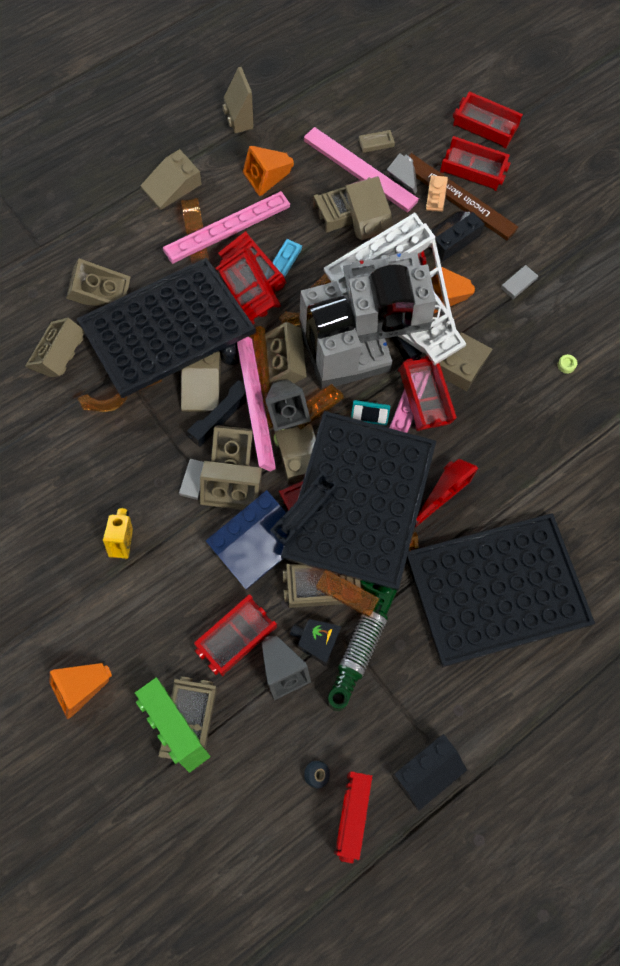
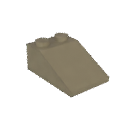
M238 67L224 96L225 104L222 105L224 114L228 115L229 127L233 128L234 133L253 129L252 92L242 67Z
M179 149L167 156L140 186L161 210L202 184L200 171Z
M379 176L345 185L356 238L361 240L371 238L394 226Z
M79 258L73 268L66 299L85 305L102 307L127 295L131 277Z
M461 332L460 335L466 342V346L442 360L440 367L446 381L467 392L493 349Z
M216 352L182 369V411L212 412L219 405L220 352Z
M311 424L275 431L287 485L304 480L316 439Z
M215 426L211 462L250 466L254 439L253 430Z

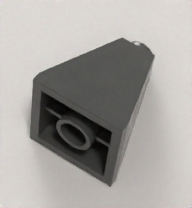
M288 379L272 384L265 400L275 431L311 421L302 388Z
M268 636L263 640L262 648L267 682L274 701L311 683L307 664L280 638Z

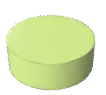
M563 355L558 361V368L563 373H572L577 367V360L572 355Z

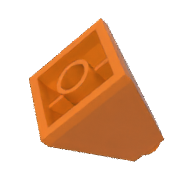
M249 146L243 173L257 194L262 196L290 173L294 162L287 153Z
M441 267L450 306L467 300L474 294L475 287L471 280ZM436 274L431 277L433 290L444 305L439 278Z
M102 663L50 671L49 683L66 718H71L109 682V677L112 674L107 665L103 666Z

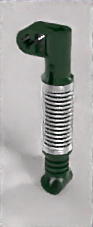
M360 581L361 590L373 597L369 606L364 609L361 619H359L360 622L356 626V632H353L352 642H349L350 645L346 649V655H343L344 658H342L339 664L338 674L340 676H337V680L334 682L335 685H333L327 699L328 705L332 710L342 711L345 709L351 698V692L354 691L352 687H355V683L362 679L365 669H367L366 666L370 662L369 659H371L375 646H377L376 643L380 639L379 636H381L388 620L387 613L397 593L396 590L382 586L374 589V584ZM336 694L341 695L344 702L339 705L334 703L333 696Z

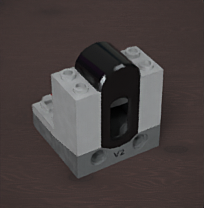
M417 252L399 253L376 260L367 259L343 266L348 300L353 312L355 330L360 343L431 329L436 299L428 264L420 266Z
M337 281L301 291L299 328H302V338L321 391L390 372L392 359L385 338L360 343L355 330L354 316L350 303L342 295Z

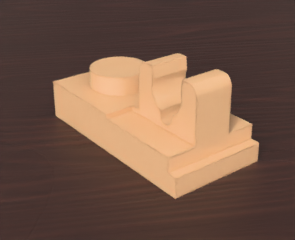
M431 176L426 204L427 211L443 212L448 177Z

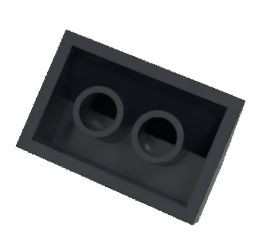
M458 211L431 229L436 237L435 241L441 262L481 236L484 223L474 212Z
M442 734L391 776L416 809L420 811L463 775L467 769L458 751L447 737Z

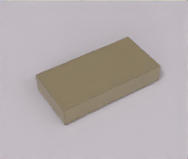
M391 130L361 135L358 139L363 153L391 148L395 145Z

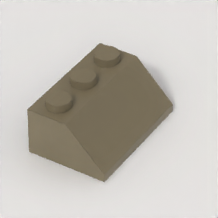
M70 318L52 321L28 360L26 367L49 377L61 376L66 371V364L75 355L74 350L83 341V329Z
M285 322L261 336L265 385L271 386L273 383L285 379L296 383L307 377L302 328Z
M204 461L200 475V505L245 509L260 496L262 468Z

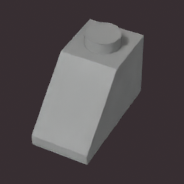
M399 153L387 171L392 178L416 194L417 184L413 160L408 155L403 156Z

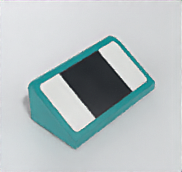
M353 400L351 418L372 424L387 425L390 405Z

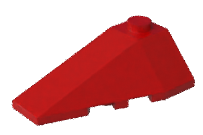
M461 459L454 463L452 461L444 467L445 471L419 512L415 528L468 485L476 474L478 467Z

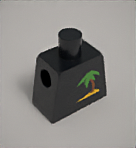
M309 619L305 628L294 624L290 635L300 639L298 644L300 651L326 666L341 626Z

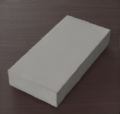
M525 265L502 284L501 289L514 299L537 280L538 275Z
M194 459L189 460L179 491L180 496L198 500L200 495V475L204 462Z

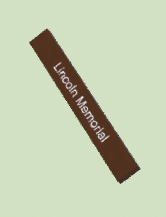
M411 153L409 155L413 160L416 178L427 186L430 185L431 176L446 177ZM448 178L445 195L447 200L465 212H474L486 227L506 241L517 231V225Z

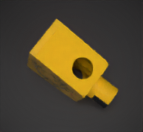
M120 508L117 510V515H110L108 518L103 542L109 557L129 558L133 527L127 509Z

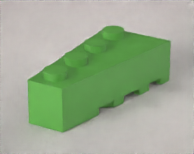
M157 677L135 692L139 699L136 701L138 707L142 712L147 711L149 717L146 718L153 729L157 727L160 734L157 736L164 746L168 744L172 750L168 754L175 764L179 762L190 773L211 757L200 744L201 741L191 727L188 726V722L177 709L176 704Z

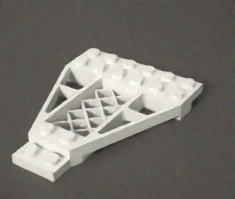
M413 213L324 267V272L331 282L337 281L343 298L346 297L348 299L343 273L344 265L367 259L387 258L389 255L405 252H417L418 254L431 247L436 268L430 271V276L438 275L444 305L434 292L436 299L435 310H438L437 318L433 317L431 329L400 335L399 337L421 352H425L431 362L436 365L465 347L466 342L456 330L455 322L452 318L435 241L436 237L427 224H423L417 214Z

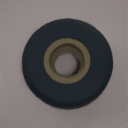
M320 761L309 763L304 773L305 781L314 788L324 787L330 777L328 766ZM319 771V777L316 778V773Z

